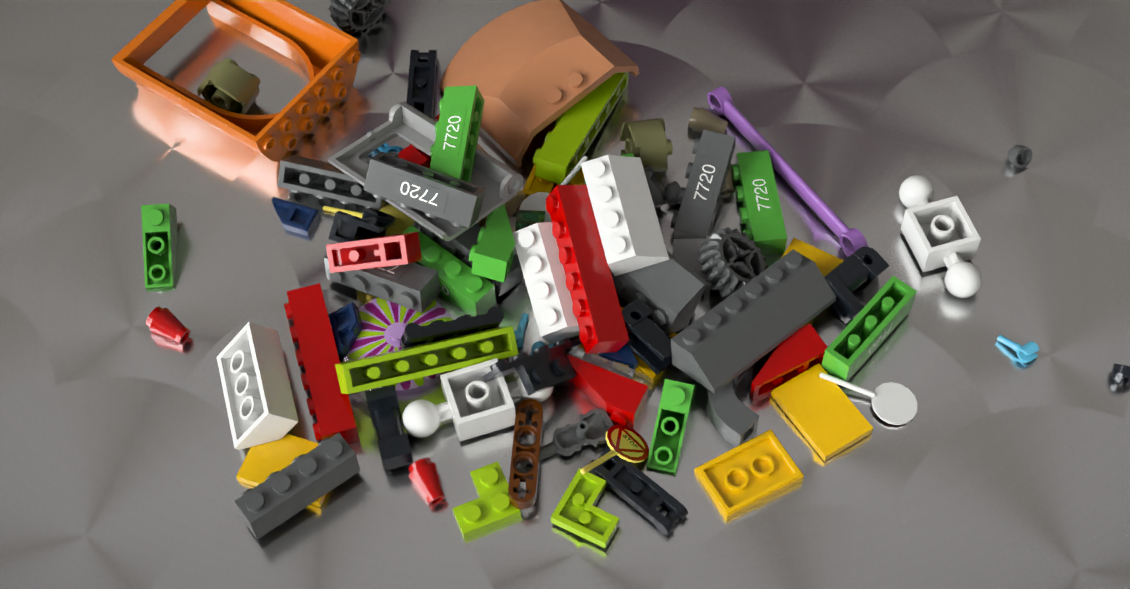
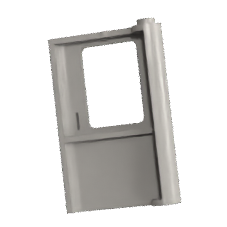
M406 102L397 103L391 108L387 122L373 131H369L362 138L328 158V161L364 186L369 165L360 160L361 158L394 137L403 138L431 156L430 149L434 145L436 138V121ZM478 147L476 148L470 183L486 188L479 218L473 225L513 198L520 191L523 184L521 174ZM389 199L385 200L444 241H451L469 229L467 227H455L451 224V221L442 218H430L423 211L406 209L399 206L398 202Z

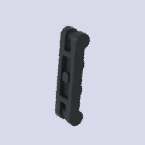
M411 50L406 103L415 109H424L422 113L433 119L437 50H429V52Z
M492 307L488 310L487 314L472 317L471 315H462L452 321L436 320L426 326L409 323L401 337L400 346L402 349L498 328L503 321L504 313L500 308Z
M606 446L600 452V455L603 456L610 452V447ZM617 455L589 471V473L606 480V485L655 524L656 528L664 535H668L674 529V524L678 520L682 521L688 515V511L683 504L631 462L621 459ZM609 464L615 466L611 471L606 469ZM663 506L669 510L665 516L659 512Z

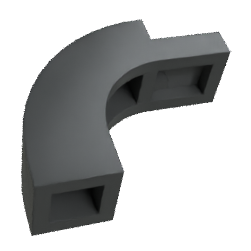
M753 365L715 394L707 389L706 407L710 421L722 438L734 447L745 443L757 430L759 415L741 403L733 389Z

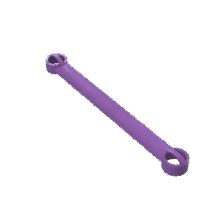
M720 86L708 93V104L714 113L719 116L724 115L757 151L769 150L772 167L839 238L840 246L847 256H851L861 247H868L864 235L856 228L850 229L733 105V100L724 87Z

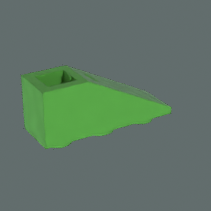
M169 203L141 205L145 288L174 287L178 237L176 208Z
M505 204L487 216V226L481 227L477 240L478 245L473 244L469 254V261L473 262L471 274L503 283L512 267L515 241Z
M665 379L646 467L676 474L696 390L695 385Z

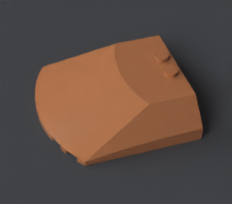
M537 0L500 15L477 31L459 49L447 66L439 84V89L444 94L445 87L477 85L485 100L480 131L519 168L522 166L521 159L530 142L541 130L613 74L630 72L636 77L640 73L636 63L562 0Z

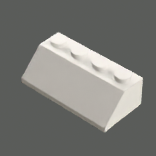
M605 155L581 163L606 260L614 276L669 260L641 158Z
M542 222L513 232V237L540 336L553 344L564 338L579 335L580 329L577 318L573 314V302L570 291L566 287V275L563 264L559 260V248L556 238H554L552 233V222Z
M248 322L217 356L234 448L238 450L282 439L299 422L278 331Z

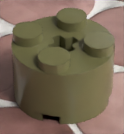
M225 58L223 62H217L198 87L197 93L198 96L202 94L206 101L221 109L246 115L260 93V79L239 67L234 60Z
M655 118L623 123L620 131V141H625V149L621 150V155L633 153L635 157L641 158L643 168L651 165L654 173L667 171V159L669 155H672L673 147L671 140L666 139L664 119Z

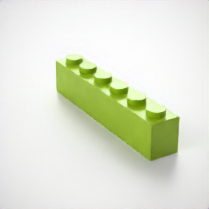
M629 72L613 74L557 118L554 130L547 133L543 147L541 149L538 148L534 154L533 164H535L536 177L559 185L583 158L627 88Z
M503 326L335 364L341 393L352 394L469 367L496 358L497 360L519 355L513 326Z

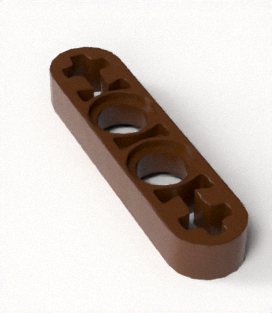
M533 399L521 401L517 406L508 492L512 506L521 510L532 507L537 498L543 408L538 401ZM531 410L534 413L532 415V425H527L526 415ZM524 435H532L536 441L532 445L525 446L519 442V439ZM522 461H529L533 464V468L529 472H520L516 467ZM521 482H526L525 498H519L518 495Z

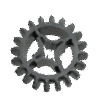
M330 0L332 3L329 7L330 17L341 30L350 34L362 33L364 29L370 28L379 19H382L381 16L387 12L386 7L391 4V1Z
M726 227L725 229L714 231L703 240L704 242L698 251L700 258L697 261L703 266L700 272L706 274L707 278L705 281H710L713 285V290L718 289L721 297L726 295L729 297L769 267L764 263L767 258L761 255V248H757L754 240H749L746 233L740 234L737 228L731 230L729 227Z

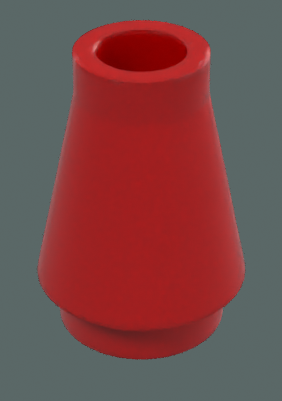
M156 307L146 320V325L150 327V332L176 341L179 344H183L191 333L168 308Z
M429 457L422 458L408 467L410 472L408 477L426 498L429 505L439 503L446 497L442 490L436 463L432 462Z

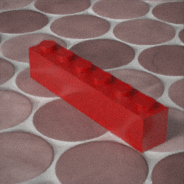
M557 185L546 198V210L551 217L552 233L554 238H556L559 248V260L564 267L566 287L570 291L573 302V314L577 318L580 329V341L584 345L586 354L617 352L629 341L611 270L606 260L587 185Z
M318 283L286 291L289 303H284L288 320L293 319L294 326L289 327L293 344L299 342L300 349L295 350L298 366H304L306 373L300 374L304 391L310 390L312 396L306 399L310 416L316 415L318 421L312 424L316 441L333 437L340 433L348 445L360 442L349 395L341 393L335 364L340 363L321 285Z

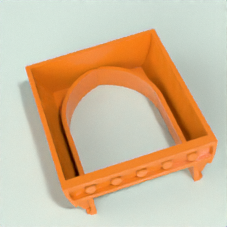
M175 0L111 60L118 71L132 81L264 157L279 162L289 151L296 147L297 143L307 133L312 131L314 125L323 116H326L339 100L346 96L353 86L361 53L359 52L358 39L285 0ZM207 6L209 15L294 61L305 72L310 82L279 113L245 115L221 109L143 64Z

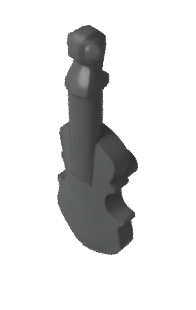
M592 409L584 415L580 414V421L574 425L567 424L565 427L557 428L553 433V441L541 447L540 460L556 453L570 456L574 452L580 451L585 445L597 447L599 444L607 443L605 439L606 432L611 426H614L610 417L602 409ZM522 461L517 465L516 468L525 469L527 464L532 463L529 461Z

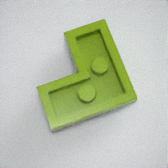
M498 461L470 472V477L479 498L452 508L464 539L521 517L520 509L515 508L510 503L509 484Z
M579 468L551 515V523L606 549L620 524V518L595 507L606 487V480L589 472L582 474L580 472L581 468Z

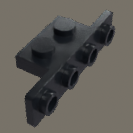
M569 337L554 343L552 348L547 344L535 349L532 355H529L528 352H523L511 359L512 362L508 363L506 359L500 360L490 366L491 371L483 376L484 382L517 372L529 396L570 381L577 375L566 354L583 343L580 341V338L570 341Z

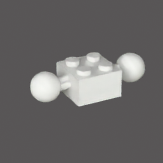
M921 175L908 177L902 182L899 189L900 200L908 208L905 210L900 229L922 272L946 266L948 270L945 274V285L948 291L959 298H967L974 295L981 287L982 276L974 264L963 261L975 258L981 238L958 196L932 202L935 196L932 182Z
M496 358L440 375L442 392L446 402L435 405L428 400H415L404 409L402 422L409 434L424 438L432 435L438 429L440 422L452 419L459 442L515 425L516 414L513 400L518 398L524 400L533 399L540 403L551 395L553 387L528 396L519 375L516 381L507 384L504 376L484 382L483 376L491 371L490 366L498 362Z

